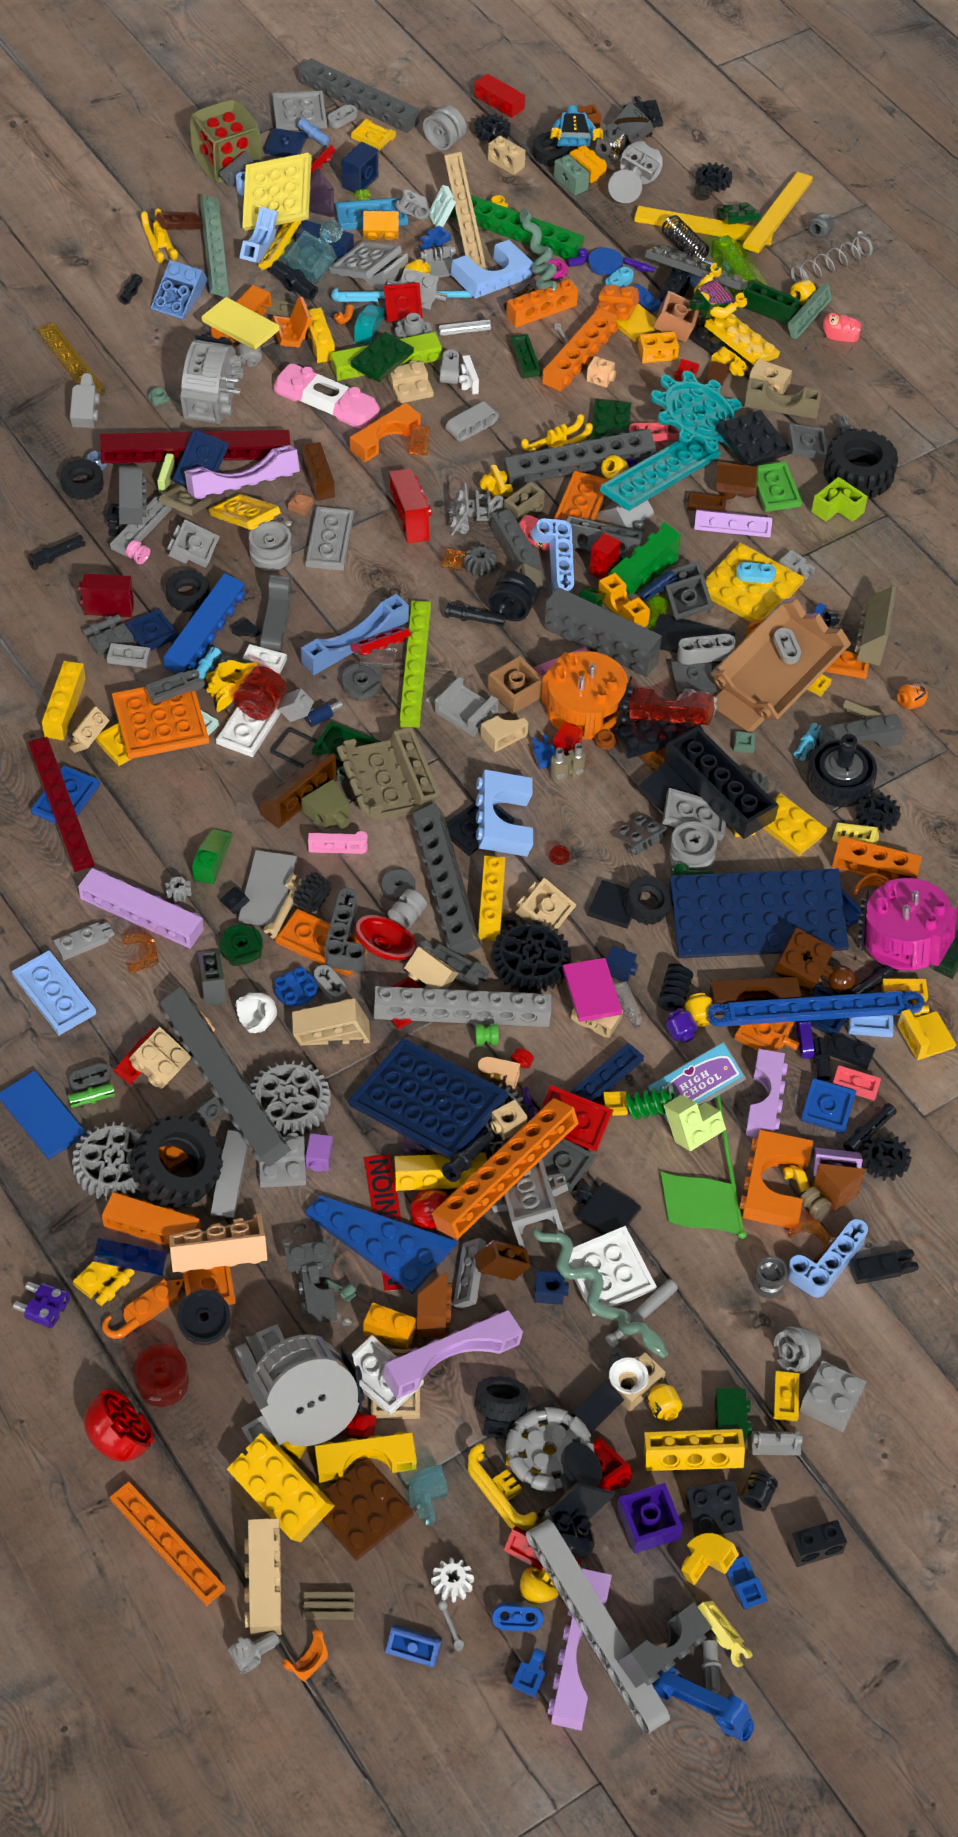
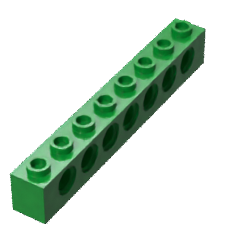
M471 195L478 227L530 246L532 233L523 228L520 222V212ZM454 206L450 213V217L458 219L456 209ZM532 217L530 222L539 226L542 231L540 245L551 248L554 255L565 259L579 255L578 250L583 248L584 244L583 235Z

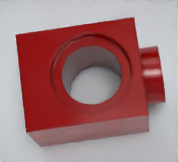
M564 722L553 739L555 751L557 748H561L564 755L567 756L568 751L574 750L577 743H582L583 729Z

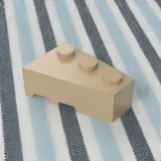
M355 998L331 1004L326 1003L313 1008H303L292 1012L293 1035L300 1045H326L328 1041L342 1040V1044H349V1040L363 1039V1043H370L369 1019Z

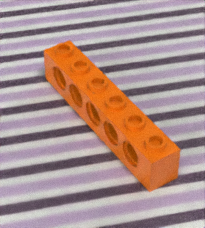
M598 308L544 368L542 384L560 392L566 386H569L572 379L579 375L581 369L588 365L592 356L596 355L600 347L608 342L609 337L616 333L618 329V316Z

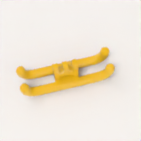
M160 209L155 210V216L158 212H161ZM143 211L141 213L143 228L156 261L160 264L164 261V254L159 250L162 247H166L170 259L176 261L178 252L173 248L167 231L161 228L156 220L153 223V234L149 224L148 213Z
M579 414L572 426L567 427L565 424H562L560 428L558 426L555 427L554 431L550 429L547 432V437L529 444L527 439H523L521 446L523 450L529 452L537 451L536 449L545 445L556 448L569 443H580L590 436L593 426L591 423H587L585 430L580 435L567 440V436L576 432L584 422V415Z
M482 1443L476 1444L468 1455V1472L471 1478L511 1529L517 1526L527 1532L537 1526V1513L530 1512L526 1515H521L509 1502L511 1498L523 1490L521 1485L511 1489L517 1480L512 1477L505 1481L511 1475L508 1469L491 1479L479 1463L484 1458L482 1452L485 1447Z

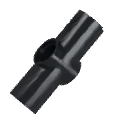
M279 260L273 262L270 273L281 280L288 291L295 290L310 301L315 298L318 293V287L308 281L300 269L293 270Z

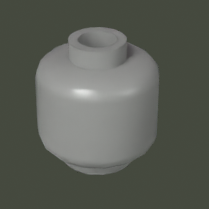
M240 343L237 347L238 356H242L243 365L254 367L262 360L261 346L254 350Z

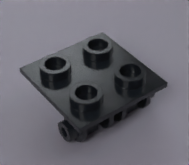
M735 1480L687 1488L686 1502L690 1506L694 1537L705 1533L719 1535L743 1531Z

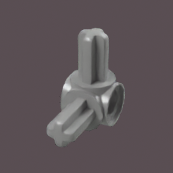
M274 1631L254 1642L249 1638L243 1639L241 1636L229 1648L228 1652L240 1673L245 1674L255 1669L261 1662V1655L278 1646L280 1640Z

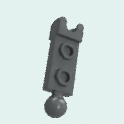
M420 940L416 945V949L418 947L427 949L459 972L455 979L464 983V986L472 991H479V979L482 981H487L489 971L485 966L477 962L473 963L441 944H438L433 949L429 941Z

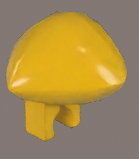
M534 1567L524 1570L520 1579L521 1596L528 1602L543 1603L559 1596V1592L544 1568L541 1571Z

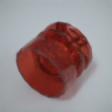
M256 666L252 668L233 694L234 701L244 714L255 720L264 721L270 717L286 695L287 685L283 678L274 670L265 666Z

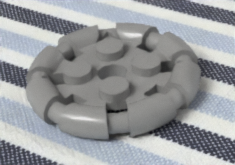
M544 1407V1410L540 1411L534 1409L523 1414L515 1422L516 1426L514 1429H510L505 1446L506 1454L509 1455L510 1459L508 1463L513 1473L522 1482L526 1481L531 1484L532 1488L547 1492H555L556 1489L563 1488L560 1478L554 1479L552 1475L560 1473L561 1476L565 1473L561 1463V1454L568 1444L580 1441V1443L587 1445L594 1452V1444L590 1442L591 1434L586 1425L577 1416L574 1418L568 1414V1411L556 1407ZM546 1420L547 1425L539 1427L538 1421ZM562 1423L570 1426L567 1432L566 1429L563 1426H561ZM523 1432L529 1434L527 1439L521 1436ZM551 1445L555 1447L556 1453L547 1455L544 1453L543 1448ZM525 1452L526 1458L519 1457L518 1453ZM533 1467L541 1471L537 1476L531 1473Z

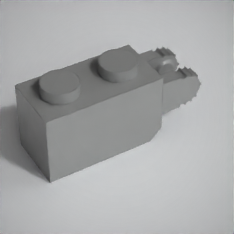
M89 373L83 374L81 384L72 388L70 411L72 427L95 428V421L99 419V411L96 410V405L100 404V393H97L92 376Z

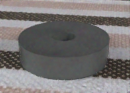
M396 869L389 871L382 879V892L389 900L398 902L399 897L406 889L415 890V878L405 870Z

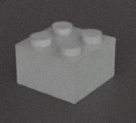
M822 1360L803 1398L799 1412L844 1433L863 1394L867 1381Z

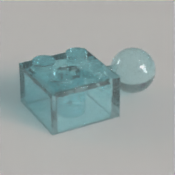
M330 219L323 222L320 227V238L303 231L284 257L287 266L293 270L300 269L306 279L314 284L319 282L337 258L333 247L329 244L337 242L342 236V226L336 220Z

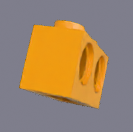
M675 331L639 335L638 350L642 363L678 360L679 344Z

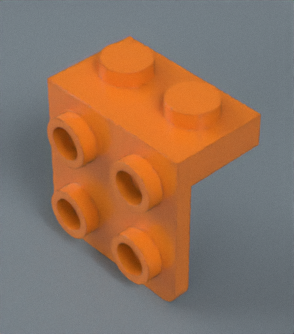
M298 297L290 318L272 317L271 321L279 325L280 330L275 333L279 345L300 348L302 341L305 340L306 331L312 323V317L308 312L307 304H305L303 297Z

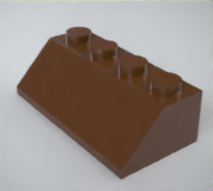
M333 753L318 755L313 760H309L301 770L294 772L286 782L278 785L275 791L261 800V816L278 829L302 810L301 799L331 780L336 782V755Z

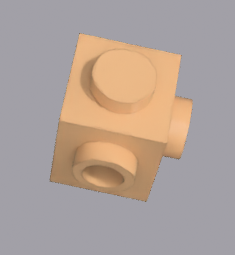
M594 356L588 366L587 381L607 388L609 383L613 382L616 377V371H614L615 363Z

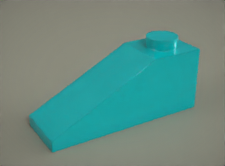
M368 305L359 314L354 326L355 343L370 345L375 340L386 312L385 307Z

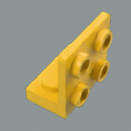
M910 1009L901 1012L897 1026L917 1061L956 1047L954 1039L938 1012L935 1011L920 1017L913 1016Z

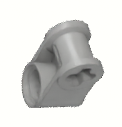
M408 189L403 192V197L395 204L400 212L418 219H426L430 215L427 198Z
M446 350L443 353L440 383L458 384L459 353L455 350Z

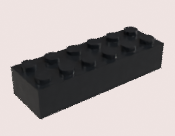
M699 726L666 744L664 760L743 839L775 821L779 805Z

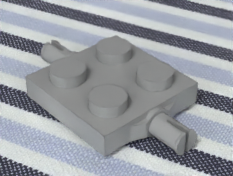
M404 268L399 282L389 279L387 285L420 283L423 311L430 312L435 299L445 302L447 299V294L437 292L438 276Z

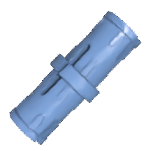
M304 117L298 122L297 127L306 132L309 138L315 139L324 147L327 146L331 138L319 130L318 126H314Z

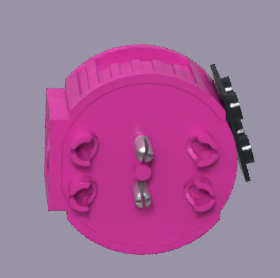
M900 878L887 881L885 885L875 890L870 898L869 890H867L866 899L862 898L861 911H864V913L859 914L858 927H862L858 931V941L862 942L861 950H864L865 945L868 953L876 961L898 970H918L929 967L930 964L939 966L955 938L957 908L951 907L948 896L940 888L924 880Z

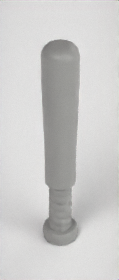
M669 1279L663 1283L631 1314V1323L642 1322L678 1290L676 1282ZM618 1328L614 1333L607 1334L605 1339L610 1346L616 1347L619 1344L618 1340L624 1334Z

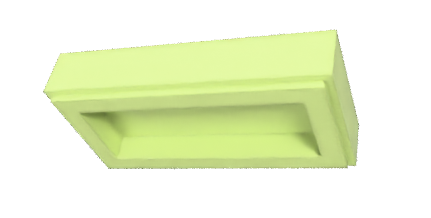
M167 454L157 480L159 494H164L168 490L175 469L173 454Z

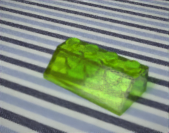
M729 235L712 239L710 256L719 268L721 267L722 270L728 273L742 276L744 280L748 281L747 286L752 280L769 286L742 244ZM731 287L735 295L738 293L744 294L745 289L737 290Z

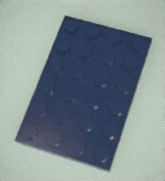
M402 1038L348 1100L350 1107L452 1161L453 1155L457 1152H462L492 1117V1111L498 1109L508 1098V1093L506 1090Z

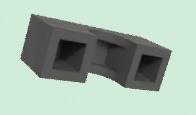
M329 1265L323 1266V1269L318 1270L319 1281L330 1279ZM296 1271V1274H301L302 1281H298L299 1294L304 1295L305 1302H301L302 1315L308 1318V1324L336 1321L337 1313L333 1289H319L315 1284H310L308 1272Z

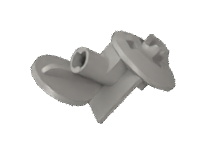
M644 141L629 145L623 151L620 159L621 170L615 172L609 180L608 191L611 197L621 204H630L636 201L641 195L642 185L654 181L661 172L663 165L659 150L649 147Z

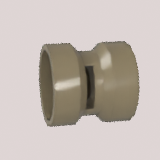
M815 1186L809 1188L800 1197L803 1199L802 1206L809 1209V1213L814 1219L822 1216L831 1206V1202L827 1198H823Z

